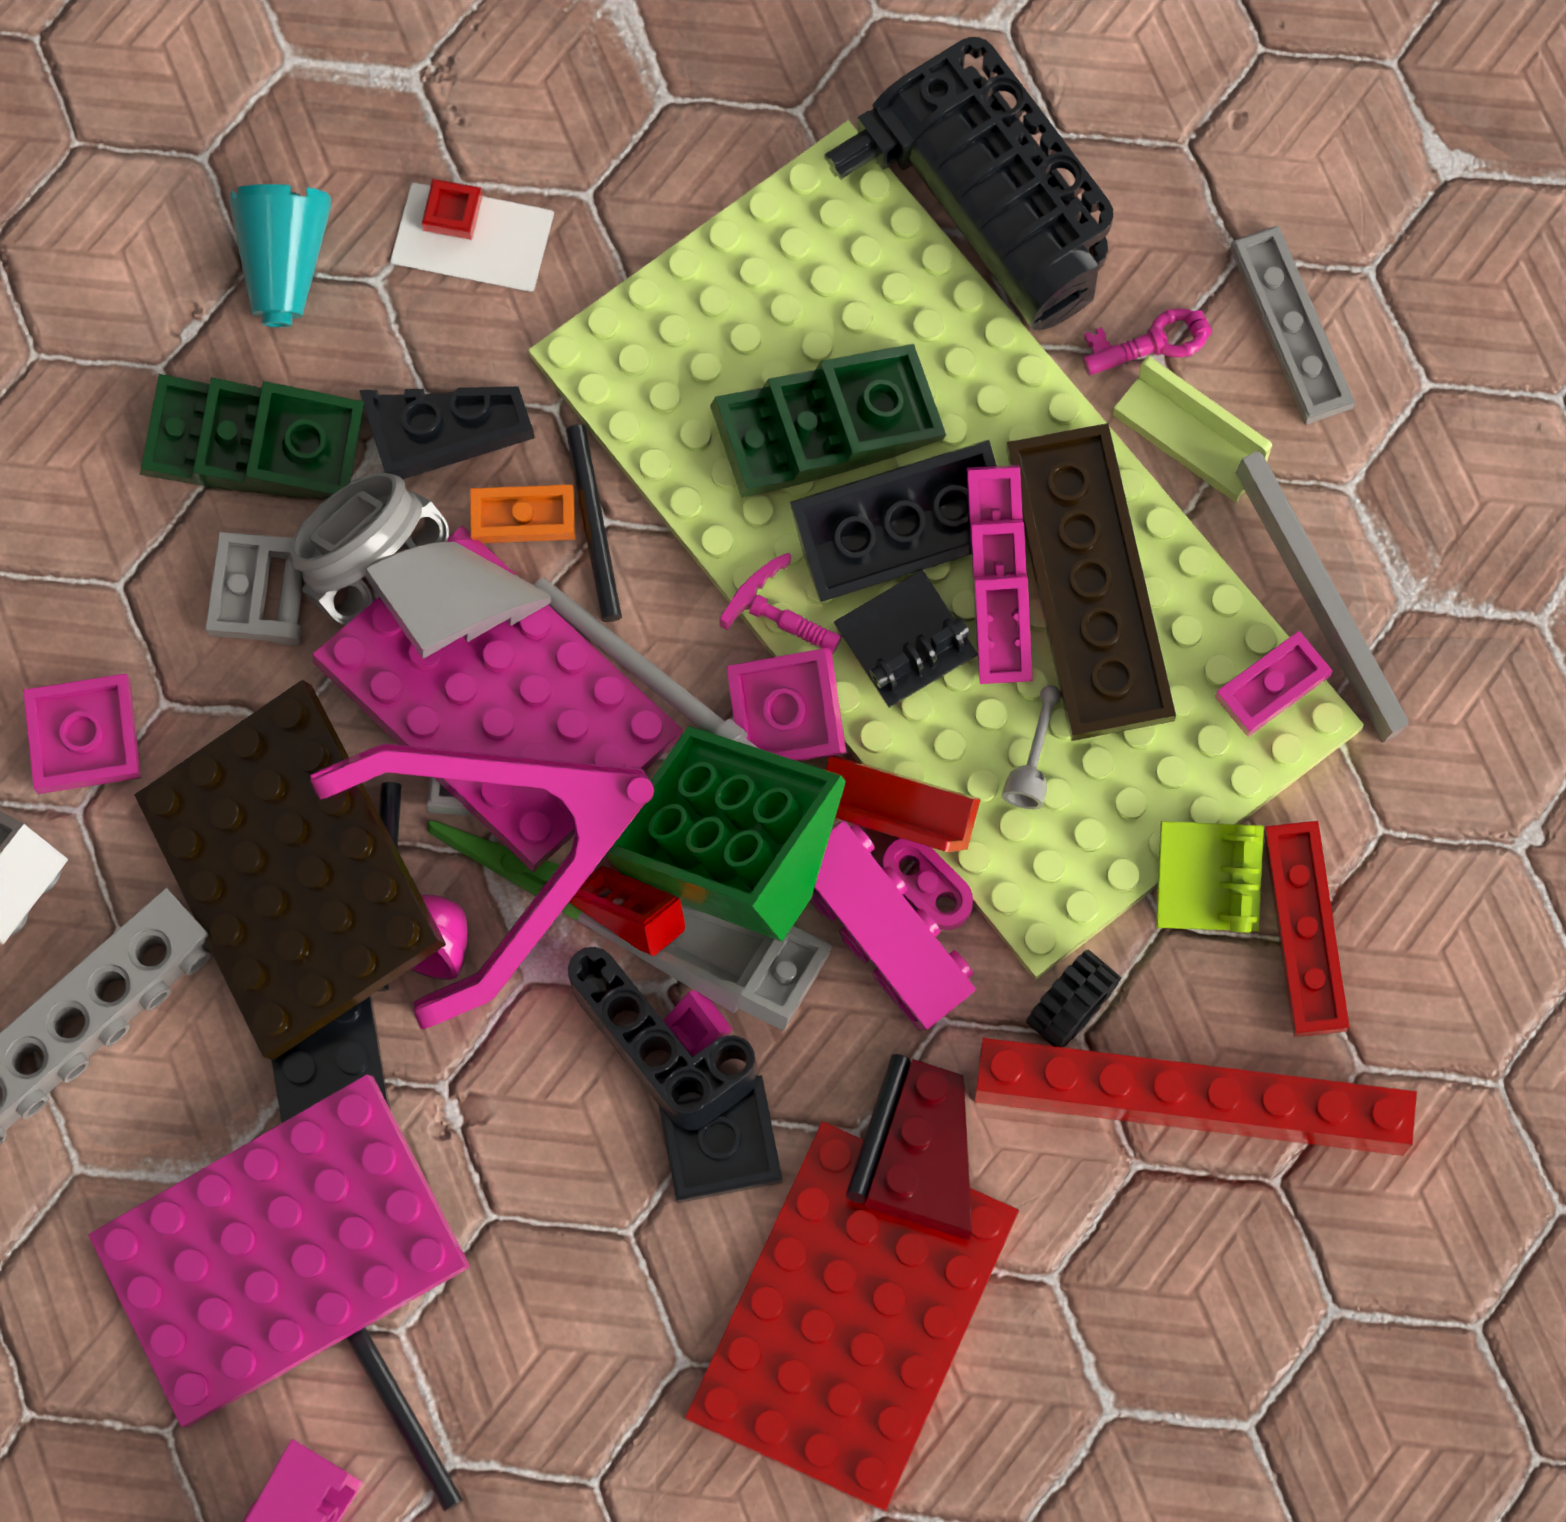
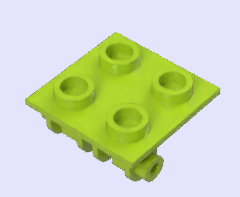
M1161 821L1156 928L1230 930L1231 932L1245 933L1259 931L1264 825Z

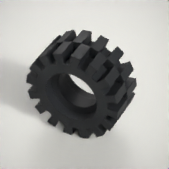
M1089 949L1085 950L1082 955H1079L1074 960L1072 965H1069L1064 970L1061 977L1056 979L1049 991L1042 996L1040 1002L1027 1017L1026 1023L1052 1046L1064 1048L1070 1040L1074 1039L1082 1027L1086 1026L1091 1017L1098 1012L1101 1005L1110 997L1111 992L1118 986L1121 976Z

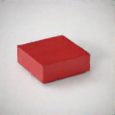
M432 178L421 222L423 231L472 240L483 196L481 187Z

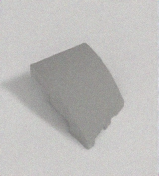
M437 542L414 547L385 558L366 568L367 580L422 659L462 636L466 642H469L506 620L512 626L550 604L552 598L547 592L456 542Z

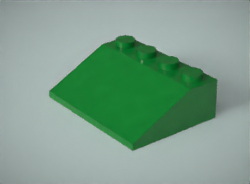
M688 726L650 780L654 788L653 797L644 804L605 856L621 874L679 897L681 904L782 942L812 898L846 781L839 774Z

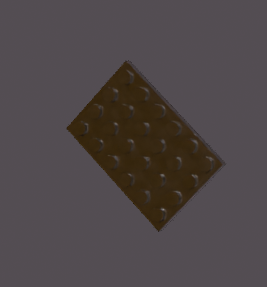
M304 680L290 687L134 794L195 920L209 934L205 940L262 1056L270 1060L276 1059L447 945L363 783L324 799H319L310 781V776L321 769L349 758L312 685Z

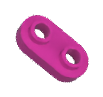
M902 838L889 845L883 857V869L890 866L903 880L908 889L903 896L915 911H918L920 908L924 909L932 917L940 930H953L962 926L968 920L973 906V895L968 884L931 847ZM905 860H913L918 864L919 870L913 875H905L900 871L899 866ZM942 897H949L954 900L956 907L951 912H942L937 908L936 902Z

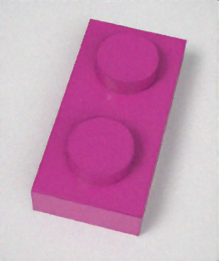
M1298 631L1216 692L1215 698L1243 733L1249 737L1328 679L1333 670L1304 635Z

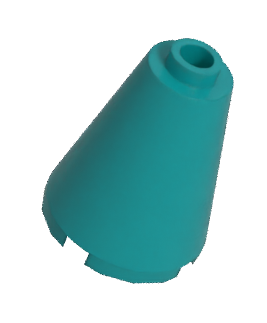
M255 184L237 187V193L234 191L230 192V208L251 313L256 317L262 318L263 326L275 328L291 327L292 319L303 317L331 210L332 197L324 191L307 187L306 197H303L298 193L291 192V185Z

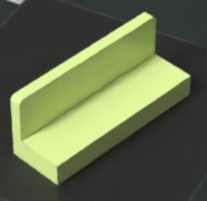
M1147 356L1141 363L1137 380L1113 410L1114 417L1235 503L1245 492L1235 473L1242 458L1259 451V453L1262 452L1265 460L1268 461L1272 448V443L1150 356Z

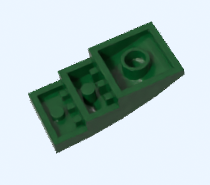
M914 344L822 360L815 370L769 378L763 388L716 396L710 405L741 498L851 471L943 440L946 436Z
M159 374L140 475L243 492L328 499L334 493L350 484L364 401L263 381L262 387L211 377L210 384Z

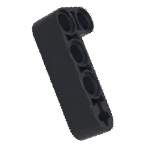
M586 947L577 951L570 959L568 977L577 1002L676 1126L685 1130H697L706 1126L754 1089L758 1080L755 1052L751 1044L744 1038L735 1035L723 1036L692 1057L608 952L597 947ZM593 974L597 979L603 977L607 991L604 997L594 980L591 978L585 980L587 976ZM630 1010L638 1014V1018L634 1023L628 1026H619L612 1022L614 1017L622 1011ZM656 1050L666 1051L671 1055L669 1060L660 1066H650L644 1063L645 1057ZM729 1059H739L746 1063V1067L736 1075H726L719 1071L720 1066ZM694 1090L703 1095L702 1100L692 1107H683L676 1103L677 1097L685 1091Z

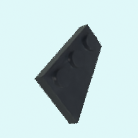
M519 386L457 388L454 393L425 394L424 389H405L404 394L379 395L377 390H359L362 401H364V408L384 472L400 476L402 479L535 438Z

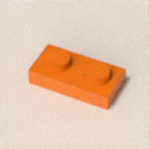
M573 484L470 488L472 540H479L481 543L575 540V493Z

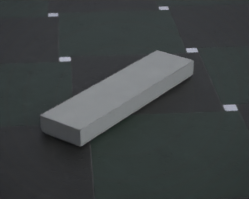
M1279 225L1231 241L1230 250L1305 425L1353 409L1355 404L1354 398Z

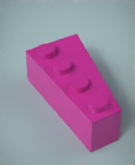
M843 820L832 826L812 898L809 902L821 916L825 915L832 922L838 919L844 927L839 930V933L846 946L863 963L866 964L869 960L872 961L876 967L872 971V975L917 1030H928L977 990L969 980L974 973L957 951L953 950L951 953H948L936 937L941 931L932 917L922 908L915 911L905 899L903 894L908 889L899 875L890 866L882 869L870 854L875 847L867 834L857 824L849 827Z
M291 1439L261 1495L252 1504L242 1522H340L364 1482L294 1439Z

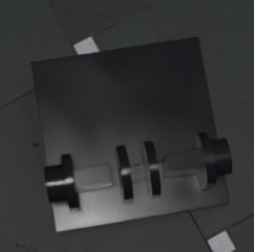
M923 569L834 621L836 628L888 708L978 656L975 648L967 638L970 636V632L965 622L960 617L957 619L953 617Z

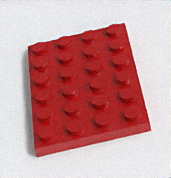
M822 1121L685 1416V1420L886 1513L1019 1214V1209L970 1188L972 1234L970 1240H966L866 1208V1202L856 1203L846 1197L864 1139Z

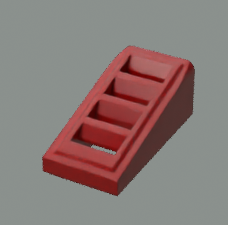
M601 866L592 873L569 901V903L624 941L651 956L658 954L685 930V920L679 897L604 866ZM609 889L612 891L606 897L601 898Z

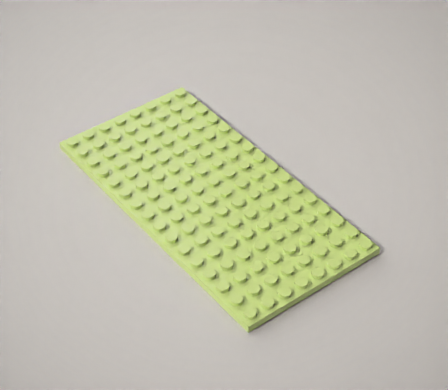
M849 120L528 349L532 361L728 603H730L738 589L761 567L771 560L789 553L791 555L790 565L786 569H780L773 578H768L763 589H757L756 595L768 599V604L782 611L788 609L804 619L806 618L808 621H812L818 626L820 625L822 628H826L840 636L842 635L836 628L834 621L917 572L820 602L801 549L790 505L791 501L984 440L990 441L996 465L1006 466L1009 465L1006 451L1007 442L1106 423L889 167L882 170L877 161L873 159L841 180L838 176L835 177L824 155L858 134V131ZM909 344L915 345L946 432L943 440L841 474L741 498L710 407L716 396L763 388L769 378L815 370L822 360ZM1110 426L1176 712L1174 722L1071 741L1061 697L1058 704L1053 706L1036 768L1043 773L1047 783V793L1043 807L1040 809H1024L1014 806L1002 798L1005 781L1010 772L1019 766L1027 765L1043 705L1040 699L1041 690L1048 685L1056 686L1060 690L1026 536L1025 555L1029 591L1033 681L980 684L978 656L888 708L843 637L837 650L832 655L845 746L857 762L981 799L968 849L954 852L932 849L968 884L972 891L975 908L1034 981L1158 887L1161 821L1240 824L1359 733L1364 726L1357 715L1325 680L1251 736L1247 737L1215 698L1216 692L1290 637ZM971 555L924 569L923 571L953 617L955 619L960 617L965 622L970 632V636L967 638L977 652ZM750 609L744 610L739 614L772 657L820 649L815 644L812 645L810 642L802 640L801 637L798 638L796 635L778 628L775 621L763 615L758 618L750 614Z

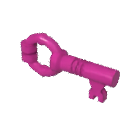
M1181 308L1165 310L1153 321L1151 327L1147 330V334L1134 338L1132 341L1128 340L1126 343H1120V345L1111 346L1106 341V334L1102 327L1096 329V335L1092 336L1090 331L1084 333V339L1088 347H1092L1093 350L1092 354L1083 357L1084 367L1088 375L1091 376L1129 362L1131 359L1135 360L1137 357L1140 358L1151 353L1157 356L1163 354L1176 358L1190 357L1204 346L1207 338L1212 334V329L1202 311H1191ZM1175 321H1185L1194 339L1182 345H1172L1168 343L1167 336L1162 329L1167 324H1172Z

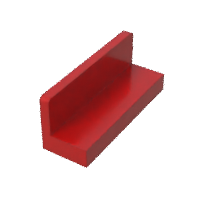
M829 756L826 771L839 774L846 781L835 818L945 852L968 849L980 798L840 756Z

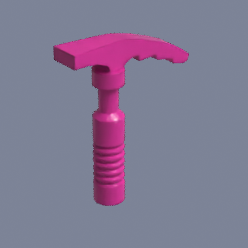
M789 553L771 560L755 572L738 589L719 619L720 627L728 630L740 613L750 609V614L758 618L763 615L775 621L778 628L796 635L798 638L801 637L802 640H806V642H810L812 645L815 644L820 649H831L832 655L837 650L842 636L822 628V626H818L816 623L808 621V619H804L788 609L782 611L768 604V599L756 595L757 589H763L768 578H773L780 569H786L790 565L791 555Z

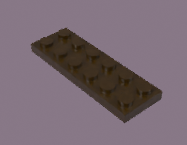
M1109 423L1007 442L1006 451L1009 465L1020 466L1024 532L1071 741L1174 722L1176 712Z

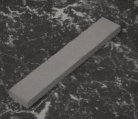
M1256 451L1242 458L1235 473L1380 739L1384 743L1400 735L1407 727L1409 720L1262 452Z

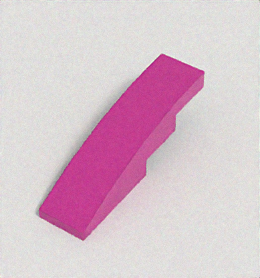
M1006 465L967 468L980 684L1033 681L1020 466Z

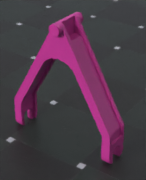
M395 744L377 745L321 769L310 776V781L319 799L327 798L389 772L544 788L560 798L572 813L575 832L571 851L480 970L473 975L422 996L413 1002L414 1015L420 1029H426L488 1003L496 997L640 809L651 800L654 793L651 781L639 767L627 768Z

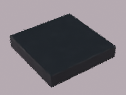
M762 1075L758 1076L754 1089L748 1095L706 1126L697 1130L679 1128L659 1106L677 1204L783 1183ZM694 1090L685 1091L677 1097L676 1103L679 1106L692 1107L702 1100L703 1095Z

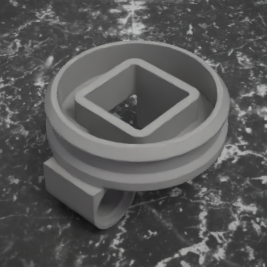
M388 473L371 474L343 487L326 499L309 515L293 538L290 549V561L294 569L302 571L303 579L307 585L301 590L314 606L338 623L347 625L372 603L371 592L361 579L366 576V568L392 556L401 546L411 549L430 543L447 542L449 528L445 518L434 504L414 491L406 490L405 482L400 476ZM424 517L425 525L420 535L411 539V534L419 519ZM348 586L349 592L346 600L341 605L334 607L333 600L335 594L339 589Z

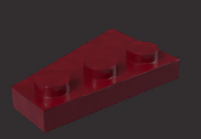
M912 1059L865 1205L866 1208L970 1240L972 1234L964 1075Z

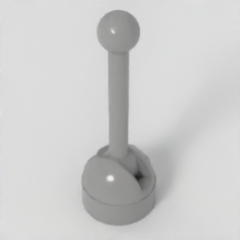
M1053 685L1045 686L1040 692V699L1043 705L1027 765L1019 766L1010 772L1002 792V798L1006 802L1020 808L1040 809L1043 807L1046 797V778L1036 768L1053 706L1058 704L1061 699L1060 690Z

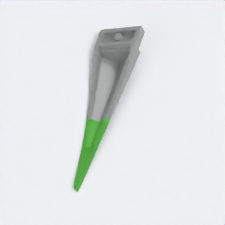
M428 821L427 831L429 834L534 896L539 893L559 866V864L546 861L533 873L506 846L437 821ZM609 889L601 898L606 897L612 891ZM568 902L561 911L732 1013L740 1009L785 1031L828 959L832 948L831 944L795 926H792L781 942L682 905L685 920L684 932L658 954L651 956L636 949Z

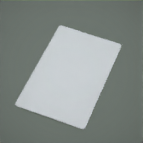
M419 183L411 184L390 260L392 264L528 292L534 291L554 216L552 210L482 196L472 240L423 231L421 225L430 186Z

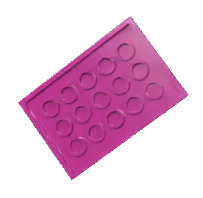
M463 525L448 537L447 542H456L516 575L479 540H472L471 532ZM378 597L312 654L313 663L399 745L627 768L639 767L646 771L680 739L683 732L679 725L549 605L512 626L506 620L469 642H466L462 636L422 659L381 598ZM434 777L533 873L574 836L575 827L572 813L560 798L544 788Z
M368 1074L88 1234L175 1416L183 1428L191 1427L470 1268L374 1077Z

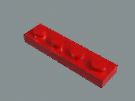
M1309 821L1266 826L1264 829V839L1294 1037L1347 1032L1350 1026L1319 822Z

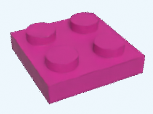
M823 648L726 666L734 722L748 733L747 739L759 749L796 761L846 753L831 649Z
M127 674L23 690L33 787L38 794L142 778L131 681Z

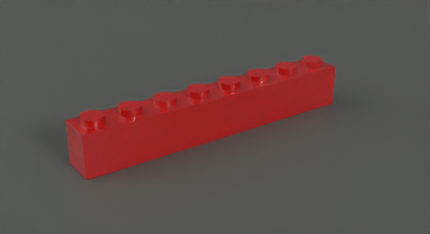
M983 1038L975 1095V1103L1404 1156L1413 1145L1417 1091L990 1038Z

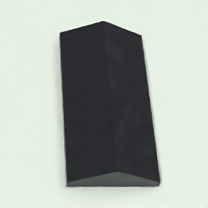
M984 440L791 501L790 505L801 549L819 601L823 602L971 555L967 468L997 466L990 441Z

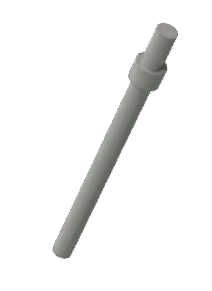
M542 577L534 584V586L547 592L552 597L551 603L548 605L565 621L700 729L758 748L747 739L748 733L731 719L724 721L546 578Z

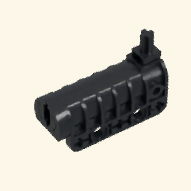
M980 37L962 39L902 76L876 99L872 105L873 109L858 116V134L824 155L825 160L830 165L831 172L835 177L838 176L840 180L873 159L877 161L882 170L897 162L902 171L912 166L1033 330H1045L1056 326L1078 313L1094 300L1098 271L1104 266L1107 259L1108 241L1105 236L1112 227L1113 207L1109 199L1036 102L987 40ZM966 54H970L973 58L984 57L982 60V70L989 80L981 76L974 66L963 67ZM999 91H1006L1012 94L1017 101L1015 107L1011 108ZM1024 112H1026V114L1023 115V123H1022L1019 118L1022 116V114H1023ZM1039 132L1042 134L1040 146L1032 136ZM1057 168H1063L1072 173L1075 182L1071 187ZM1084 189L1085 192L1082 193V197L1080 200L1078 198V195ZM1097 210L1101 212L1098 223L1091 215V213ZM1095 244L1096 246L1094 248V254L1092 257L1088 250L1089 247Z

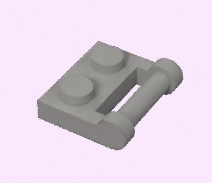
M219 532L205 629L209 636L271 641L286 646L300 644L302 627L298 625L304 579L302 571L294 569L291 565L290 549L293 538ZM271 558H283L286 560L277 621L263 620Z

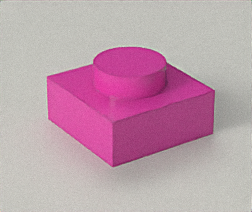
M695 990L688 992L663 1020L692 1057L715 1040L727 1036L733 1030L712 1001Z

